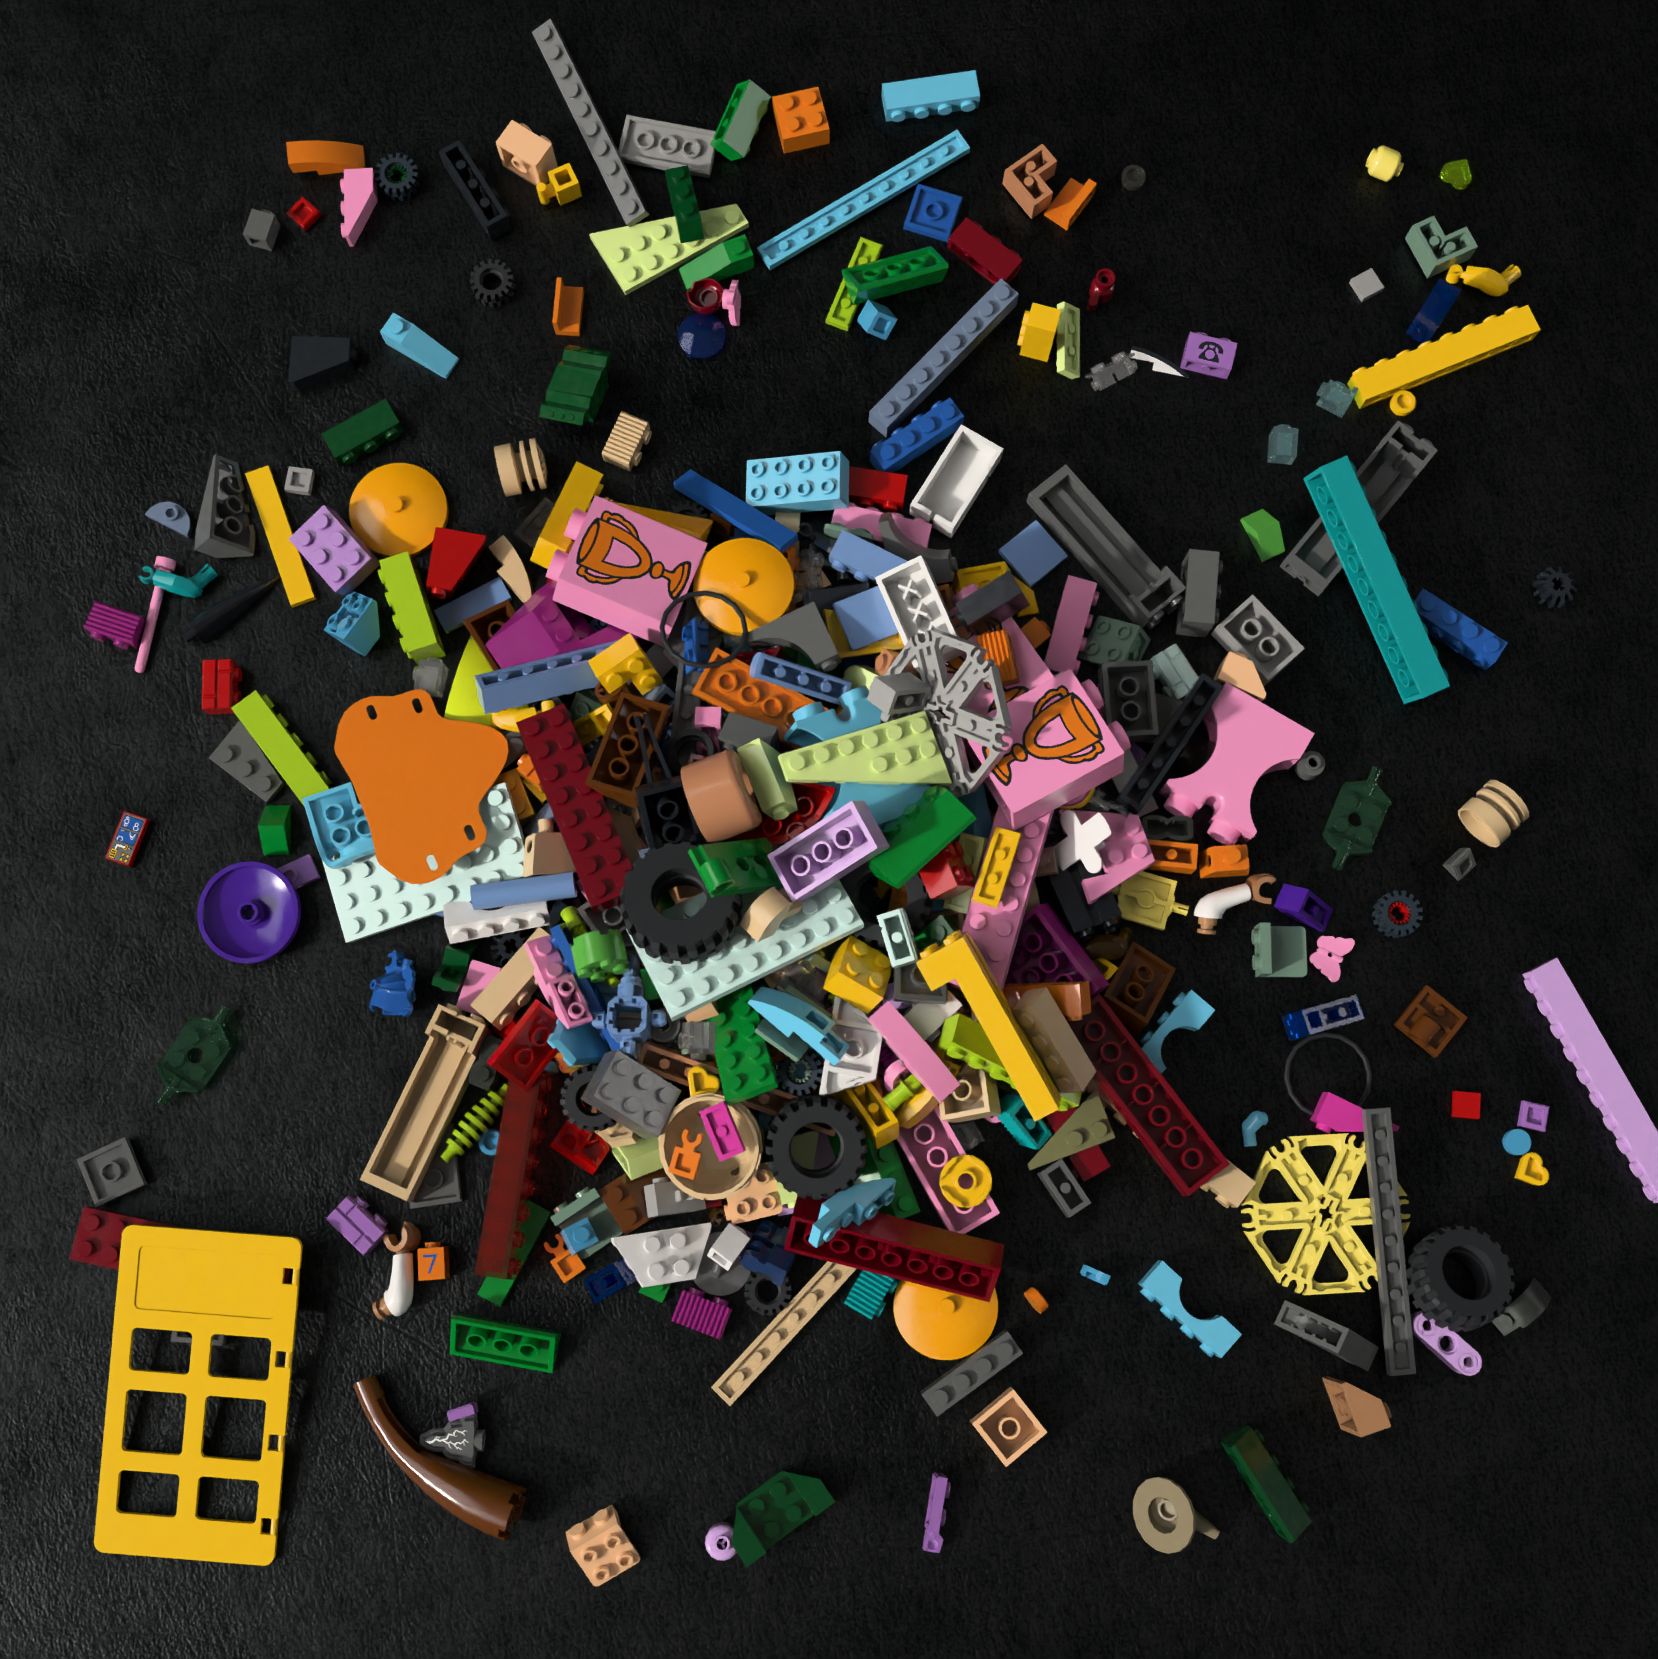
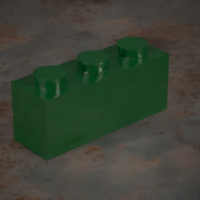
M688 165L666 169L667 186L680 243L704 239L701 217Z
M384 399L321 435L341 467L352 464L357 460V457L364 453L375 451L382 443L397 439L404 430L387 400Z

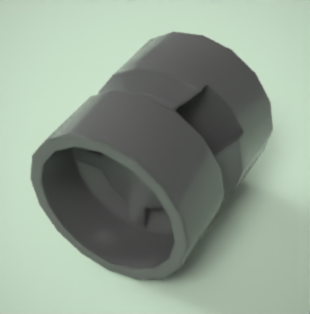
M666 1008L656 1009L666 1012L667 1024L656 1028L651 1025V1038L659 1044H673L682 1034V1021L680 1018L672 1021Z

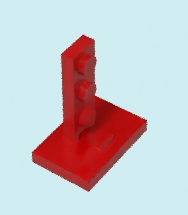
M536 999L521 1019L514 1015L512 1022L501 1031L491 1024L489 1027L503 1038L504 1041L487 1063L527 1092L558 1052L557 1048L553 1049L547 1043L550 1034L554 1033L557 1026L556 1021L558 1017Z

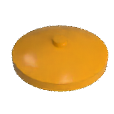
M408 463L387 464L368 473L356 486L349 505L350 522L355 534L370 551L385 558L408 551L411 557H414L430 549L433 546L435 527L445 528L449 514L446 495L436 478L425 469Z
M752 538L732 539L711 549L699 563L693 580V592L710 591L719 593L735 602L745 615L748 632L786 615L794 597V577L787 559L772 545ZM709 596L694 597L698 610L710 625L724 633L742 636L741 619L732 606L718 598Z
M899 1280L894 1294L893 1312L901 1335L912 1348L930 1358L954 1360L972 1354L990 1337L998 1316V1299L995 1288L990 1302Z

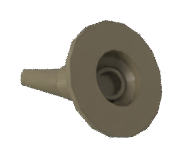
M1159 1476L1145 1480L1137 1488L1133 1499V1516L1136 1527L1145 1542L1155 1550L1167 1554L1180 1552L1191 1543L1195 1530L1213 1539L1219 1536L1220 1531L1193 1508L1192 1502L1184 1489L1173 1480Z

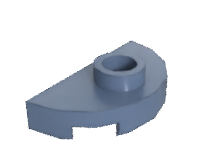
M161 502L152 506L145 513L148 518L190 538L193 530L191 518L188 512L179 504Z

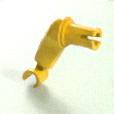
M1454 264L1448 271L1446 281L1455 284L1460 278H1463L1466 285L1479 288L1490 296H1501L1507 293L1508 286L1521 276V271L1518 266L1514 267L1513 264L1501 274L1490 268L1467 266L1466 271H1463L1460 265Z
M552 700L541 702L542 710L537 711L536 707L504 709L500 712L492 713L490 725L499 732L501 729L519 732L516 722L556 707V704Z

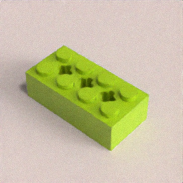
M408 551L379 560L381 569L378 570V575L382 584H385L387 591H389L385 593L389 606L392 607L395 615H392L396 629H399L402 638L399 639L404 653H407L409 659L413 658L417 665L446 656L418 567Z

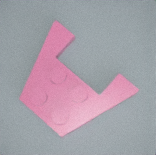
M1062 809L1058 811L1059 821L1062 813L1067 810ZM1071 810L1077 814L1082 825L1098 813ZM1100 812L1108 822L1112 834L1104 840L1106 846L1098 851L1103 861L1105 874L1083 879L1081 883L1088 904L1094 903L1098 898L1106 893L1108 894L1124 881H1128L1153 865L1155 860L1138 815Z

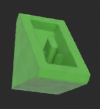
M1264 509L1241 518L1240 521L1262 562L1285 552L1280 523Z

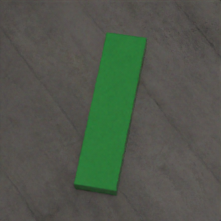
M530 1200L527 1201L477 1295L499 1307L503 1305L552 1212Z

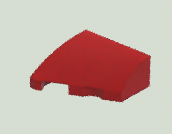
M567 1120L550 1147L593 1175L611 1148L595 1132H588L587 1129H578L576 1124H571Z

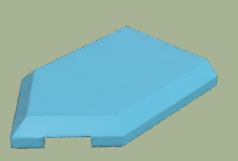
M558 1018L555 1031L550 1034L547 1043L553 1049H558L563 1055L562 1059L569 1066L599 1064L604 1054L609 1052L608 1043L602 1040L598 1029L592 1026V1022L567 1029Z

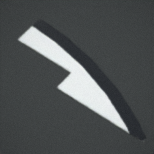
M1132 346L1130 358L1154 362L1152 370L1189 377L1184 370L1166 358L1149 350Z

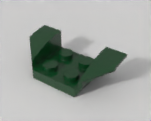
M781 1470L737 1502L732 1546L745 1566L748 1567L766 1554L768 1548L813 1515L815 1517L834 1504L835 1501L820 1479Z

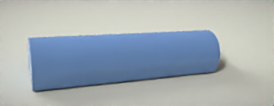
M761 652L755 654L750 665V676L838 705H841L839 697L850 691L853 683Z
M573 872L474 884L470 885V895L473 909L481 910L577 897V884Z

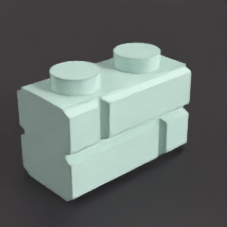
M1173 644L1153 656L1150 660L1153 661L1154 680L1159 679L1163 686L1161 688L1162 693L1165 696L1183 700L1198 676L1177 644Z
M900 908L878 915L877 919L882 928L881 932L892 967L900 968L916 963L920 956L906 910Z

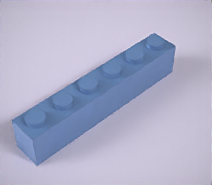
M618 640L475 675L478 699L484 713H497L504 709L520 707L528 703L548 700L564 694H572L575 691L587 688H595L599 680L588 661Z

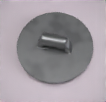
M722 1232L709 1234L696 1279H693L703 1291L716 1296H725L738 1291L747 1282L751 1271L742 1266L740 1258H737L729 1271H727L707 1256Z

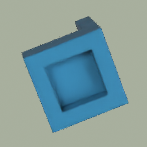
M868 299L857 321L867 333L886 340L897 318L888 307Z

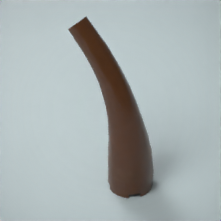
M375 1374L353 1384L366 1417L379 1440L397 1465L418 1487L451 1514L483 1533L504 1541L511 1537L512 1532L507 1530L514 1522L518 1523L526 1500V1497L521 1494L527 1490L525 1487L436 1455L419 1445V1442L403 1428L384 1399L386 1395Z

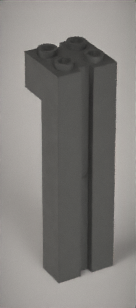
M1399 420L1356 472L1359 483L1366 490V499L1369 506L1376 513L1377 523L1381 521L1438 451L1428 439L1422 438L1419 440L1413 435V428ZM1321 517L1317 519L1280 565L1294 578L1298 577L1303 581V585L1318 597L1343 567Z
M1066 464L1028 494L1026 501L1028 505L1133 624L1141 626L1143 630L1147 627L1151 630L1161 621L1160 618L1165 613L1170 615L1180 606L1179 603L1184 599L1182 595L1186 590L1183 583L1168 566H1165L1162 571L1159 570Z

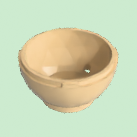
M715 1093L698 1094L683 1100L671 1111L658 1138L660 1160L665 1173L684 1193L701 1200L724 1199L737 1194L746 1187L759 1169L764 1149L762 1131L757 1119L740 1102L730 1106L729 1110L746 1151L721 1162L719 1161L699 1114V1111L725 1101L724 1095ZM687 1128L691 1129L689 1138L692 1141H696L698 1133H704L703 1142L696 1148V1151L702 1152L703 1155L696 1179L694 1180L668 1172L675 1146H684L682 1133ZM739 1168V1174L733 1175L732 1171Z

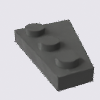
M240 720L209 757L210 760L268 804L285 785L260 746Z

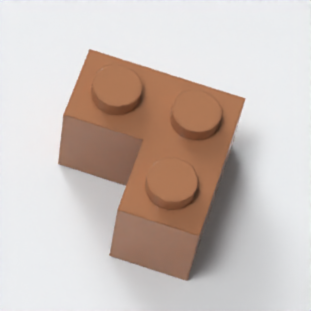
M1043 144L1005 169L1002 183L1031 219L1050 206L1053 191L1045 181L1054 176L1057 160Z

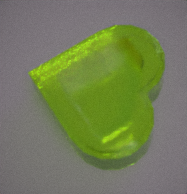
M1467 159L1446 163L1440 172L1441 179L1444 182L1452 183L1457 189H1465L1472 179Z

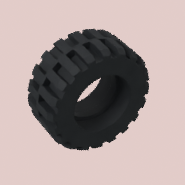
M864 863L839 879L864 923V928L851 935L869 946L886 947L879 922L869 918L860 906V889L863 883L874 875L867 864ZM919 872L904 884L907 891L905 910L913 936L918 934L923 929L922 927L925 923L928 922L934 900L929 897Z
M811 1093L803 1094V1097L797 1100L794 1097L788 1101L789 1104L785 1107L781 1106L776 1111L777 1115L771 1118L768 1124V1131L765 1134L766 1159L776 1181L780 1182L788 1192L791 1193L793 1191L797 1193L798 1197L804 1199L806 1196H811L813 1200H821V1196L825 1195L831 1198L835 1195V1192L841 1189L845 1191L850 1188L849 1183L852 1180L856 1182L860 1176V1169L865 1166V1153H867L866 1135L853 1110L848 1105H844L841 1100L835 1097H827V1095L819 1096V1093L818 1096H811ZM813 1122H822L830 1125L839 1135L841 1145L839 1155L830 1165L824 1168L806 1169L800 1166L791 1154L792 1138L802 1126Z
M1453 1224L1450 1227L1446 1225L1420 1240L1412 1248L1411 1255L1406 1260V1267H1409L1406 1270V1278L1409 1281V1285L1406 1288L1408 1294H1412L1415 1299L1413 1304L1416 1308L1420 1307L1424 1311L1422 1315L1428 1321L1434 1319L1436 1326L1442 1329L1448 1326V1329L1454 1332L1461 1330L1464 1332L1472 1331L1501 1316L1505 1312V1308L1510 1305L1512 1300L1510 1294L1514 1292L1515 1288L1514 1282H1511L1514 1272L1513 1268L1508 1266L1510 1260L1507 1254H1502L1500 1251L1502 1247L1497 1241L1492 1242L1490 1235L1484 1231L1478 1233V1229L1468 1225L1464 1228L1462 1224ZM1445 1256L1461 1261L1471 1271L1476 1284L1474 1300L1465 1299L1457 1295L1448 1286L1442 1270Z

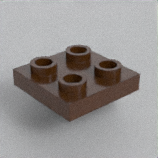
M1425 985L1397 1019L1394 1026L1435 1058L1468 1017L1428 985Z

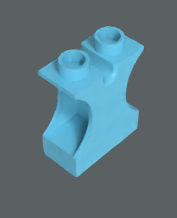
M867 686L857 687L839 697L843 711L838 717L834 709L825 711L821 702H814L796 710L792 714L795 723L783 738L785 742L803 748L881 724L880 716L882 710L867 700L869 694ZM828 782V786L834 787L837 790L821 820L851 801H865L882 832L885 826L890 822L896 821L909 805L915 804L923 796V793L930 788V785L859 784V782H846L843 784Z

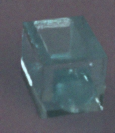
M1285 424L1273 427L1269 434L1268 463L1292 465L1297 457L1298 428H1292L1290 425Z

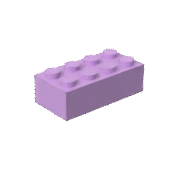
M851 801L767 856L791 901L797 902L809 899L890 846L866 802Z

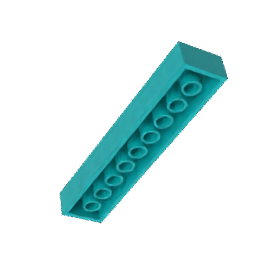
M1344 456L1319 467L1303 479L1403 703L1406 704L1425 698L1449 687L1448 674L1441 667L1438 660V651L1428 638V629L1420 620L1417 613V604L1407 591V582L1399 573L1396 557L1393 553H1390L1386 544V535L1378 526L1376 513L1369 506L1366 499V490L1357 479L1354 464L1349 461L1348 456Z

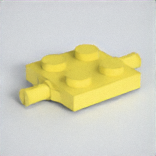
M1144 871L1128 881H1124L1120 886L1118 885L1112 890V893L1117 895V904L1122 912L1121 919L1162 931L1165 929L1167 918L1171 912L1186 916L1189 906L1175 902L1174 892L1177 881Z

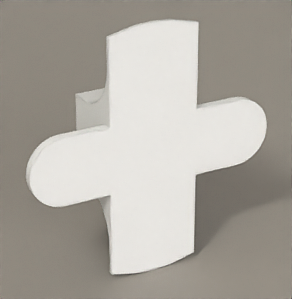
M1067 810L1063 812L1060 822L1067 837L1054 846L1058 866L1064 871L1070 865L1082 860L1090 873L1099 872L1102 869L1103 861L1098 851L1106 846L1104 840L1112 834L1108 822L1098 812L1082 825L1074 811Z

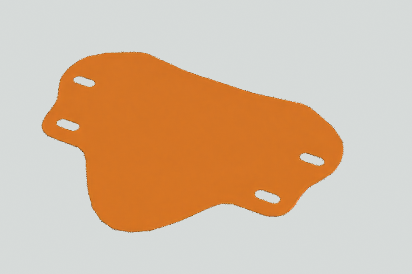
M422 689L411 690L396 696L367 697L357 701L344 712L338 724L334 746L335 754L350 777L370 827L378 863L399 880L410 884H425L442 877L459 858L479 848L486 840L487 831L479 814V803L493 785L506 763L509 751L507 740L502 733L490 726L442 718L437 713L430 694ZM417 698L420 700L423 707L421 713L415 711L412 704L413 699ZM369 705L374 706L377 713V718L374 720L370 719L366 708ZM466 825L472 826L475 833L474 840L467 838L464 831ZM429 855L435 857L438 868L434 871L430 869L427 862V856Z

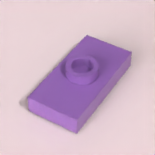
M309 854L277 868L290 879L296 889L320 879L314 861Z

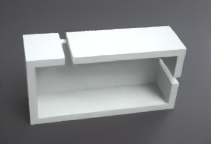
M961 424L910 504L909 514L915 518L925 519L928 523L932 521V528L952 538L986 484L988 476H991L1000 462L1003 448Z

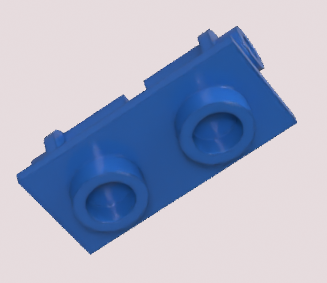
M693 618L683 627L682 640L685 644L683 658L704 664L709 661V650L700 649V646L707 647L709 645V630L706 623L697 622V618ZM685 665L686 674H689L694 669H697L698 673H702L704 670Z

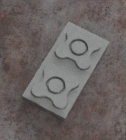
M626 115L618 151L624 163L661 170L688 165L690 175L710 179L716 149L710 143L716 131Z

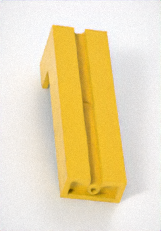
M957 930L948 935L943 940L944 943L938 946L935 942L924 948L919 953L921 957L917 960L916 964L929 988L933 991L956 979L1034 1121L1058 1110L1061 1096L1014 1015L1011 1006L969 931L961 933L960 930Z

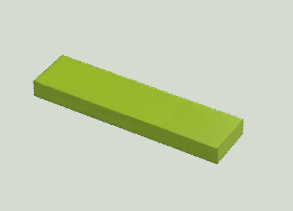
M860 237L848 268L878 260L883 245ZM844 278L826 318V324L848 331L859 304H852Z

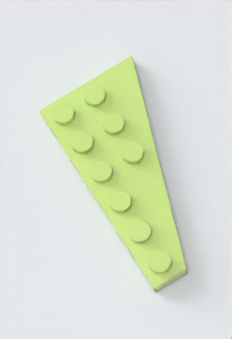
M733 204L699 211L704 239L680 243L675 217L635 224L632 227L625 226L591 233L589 235L621 289L627 295L749 227V223L738 205Z
M925 711L786 752L777 757L786 782H835L843 784L846 782H859V784L885 785L940 784L941 786H950L952 784Z

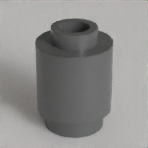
M1308 751L1295 763V773L1302 780H1312L1324 770L1325 760L1320 753Z

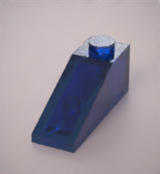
M1440 278L1418 310L1406 333L1411 335L1415 341H1430L1460 294L1461 289Z
M1357 995L1303 1009L1281 1017L1289 1041L1365 1019Z

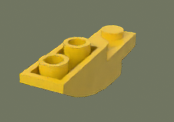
M939 1036L935 1044V1054L956 1079L961 1065L954 1063V1058L938 1048ZM924 1085L914 1092V1097L910 1096L898 1108L896 1118L899 1121L900 1127L910 1129L924 1119L940 1103Z

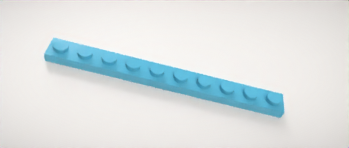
M955 130L757 247V252L769 270H772L970 153V147L959 131Z

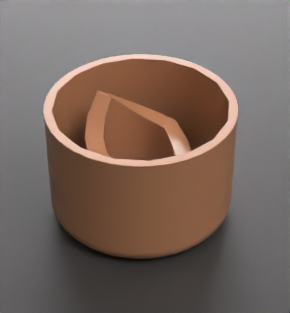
M727 749L681 767V779L687 801L701 833L709 844L721 842L759 827L762 822L761 807L737 752Z

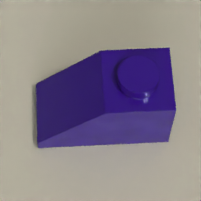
M1283 884L1274 905L1287 917L1321 932L1325 931L1333 912L1329 905L1309 889Z

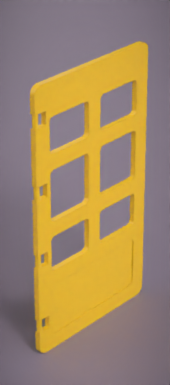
M132 1224L123 1230L94 1545L99 1552L260 1566L269 1565L275 1559L300 1285L299 1276L303 1250L302 1242L298 1238ZM285 1268L293 1269L292 1283H284ZM147 1328L190 1332L192 1334L189 1372L177 1373L132 1368L131 1358L134 1329ZM222 1334L270 1339L271 1354L268 1379L212 1375L210 1373L213 1335ZM278 1351L286 1352L285 1366H277ZM130 1389L182 1393L186 1395L183 1446L180 1454L128 1450L124 1447L128 1392ZM208 1396L265 1401V1423L262 1457L260 1460L204 1455L203 1442ZM271 1434L279 1435L278 1449H269ZM122 1470L178 1475L180 1480L176 1515L120 1511L118 1501ZM216 1477L257 1481L259 1492L256 1521L247 1522L199 1517L197 1509L200 1478ZM263 1518L271 1519L270 1533L262 1532Z

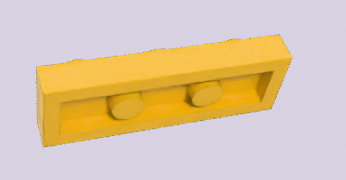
M995 827L972 898L974 903L998 909L1020 842L1021 833Z

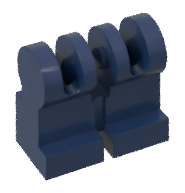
M760 1221L740 1258L742 1266L749 1271H758L773 1278L772 1283L782 1287L798 1253L784 1250L789 1228L784 1226L781 1229L770 1221Z

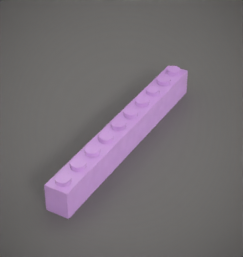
M1558 958L1548 960L1522 974L1525 978L1524 984L1527 990L1536 997L1539 1011L1544 1016H1547L1551 1023V1032L1563 1044V1052L1566 1058L1575 1065L1578 1079L1582 1084H1586L1591 1093L1589 1097L1592 1103L1602 1112L1605 1126L1610 1131H1613L1617 1138V1147L1623 1154H1626L1630 1161L1629 1167L1632 1173L1639 1177L1644 1185V1194L1653 1203H1658V1131Z

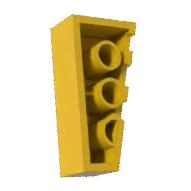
M576 461L538 538L530 558L531 562L548 569L557 549L570 553L575 541L564 536L567 525L575 508L588 513L592 504V498L595 495L599 497L604 486L600 484L603 477L602 473Z

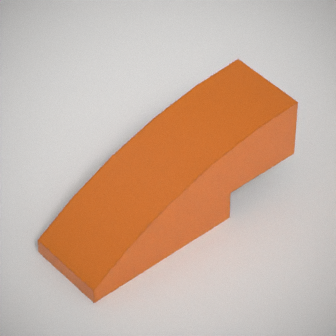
M319 140L286 142L288 164L293 173L317 171L319 175L342 173L344 169L366 168L364 147L362 145Z

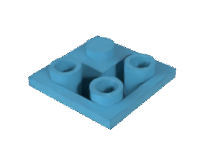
M352 591L351 594H348L343 599L342 606L337 613L328 619L324 631L353 651L366 656L380 638L377 602L374 599Z

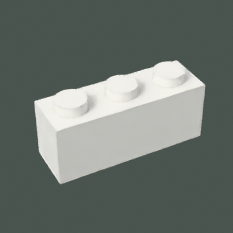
M947 989L946 1005L918 1003L904 1018L924 1041L928 1040L931 1043L941 1034L939 1028L944 1024L945 1019L959 1014L958 1010L963 1005ZM882 1037V1041L890 1048L886 1043V1039ZM890 1048V1050H891L899 1059H901V1058Z

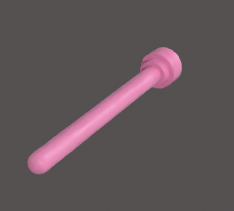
M157 556L154 567L156 570L171 573L175 571L176 561ZM157 586L154 587L135 664V671L138 673L145 671L164 594V589Z

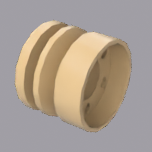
M536 438L529 439L531 449L529 451L526 449L524 440L519 441V453L514 452L511 443L494 446L497 468L506 497L522 494V482L527 481L530 490L535 491L534 479H538L541 489L547 488L548 472L546 462Z
M1497 780L1488 781L1476 793L1477 798L1472 797L1458 810V816L1467 830L1482 843L1495 848L1511 835L1510 829H1517L1520 823L1529 817L1528 808L1523 800L1512 789Z

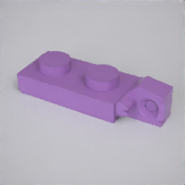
M934 1472L932 1476L922 1547L924 1551L940 1553L943 1543L939 1530L940 1526H944L946 1519V1509H943L944 1498L948 1499L950 1494V1482H947L948 1478L942 1473Z

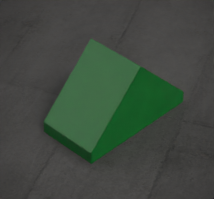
M291 805L265 806L258 824L264 856L290 855Z

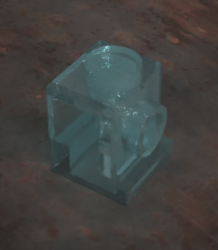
M1331 379L1328 383L1323 381L1316 394L1320 396L1316 405L1342 418L1358 388L1353 387L1350 390L1341 382H1334Z

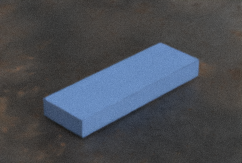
M498 577L434 610L447 634L464 625L463 620L507 599L511 601L512 598L502 579Z

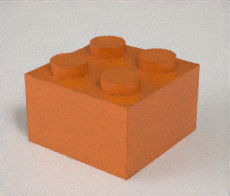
M819 87L772 97L773 114L784 154L830 143V129Z

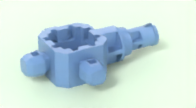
M627 955L629 971L624 973V977L621 978L617 997L608 1002L607 1014L605 1011L592 1014V1026L597 1029H606L607 1027L611 1037L617 1043H620V1051L628 1057L634 1056L637 1043L645 1042L651 1036V1025L656 1028L667 1024L666 1012L662 1010H653L652 1012L648 1002L643 998L644 986L641 984L642 979L639 978L641 958L638 955H632V959H630V955ZM624 1008L628 1010L640 1008L642 1011V1023H640V1027H635V1031H631V1029L619 1031L617 1028V1016H619V1012H624Z

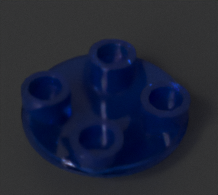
M695 313L688 316L681 323L678 329V342L688 357L708 358L719 354L723 349L726 333L722 322L717 317L711 314Z

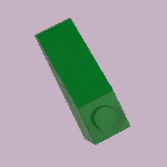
M744 234L720 243L679 268V272L686 290L689 291L694 281L703 278L719 281L753 269L754 256Z

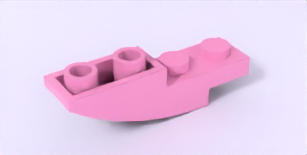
M550 935L527 941L525 948L535 968L533 975L559 1020L567 1029L592 1022L593 1017L573 974H568L558 950L551 941Z

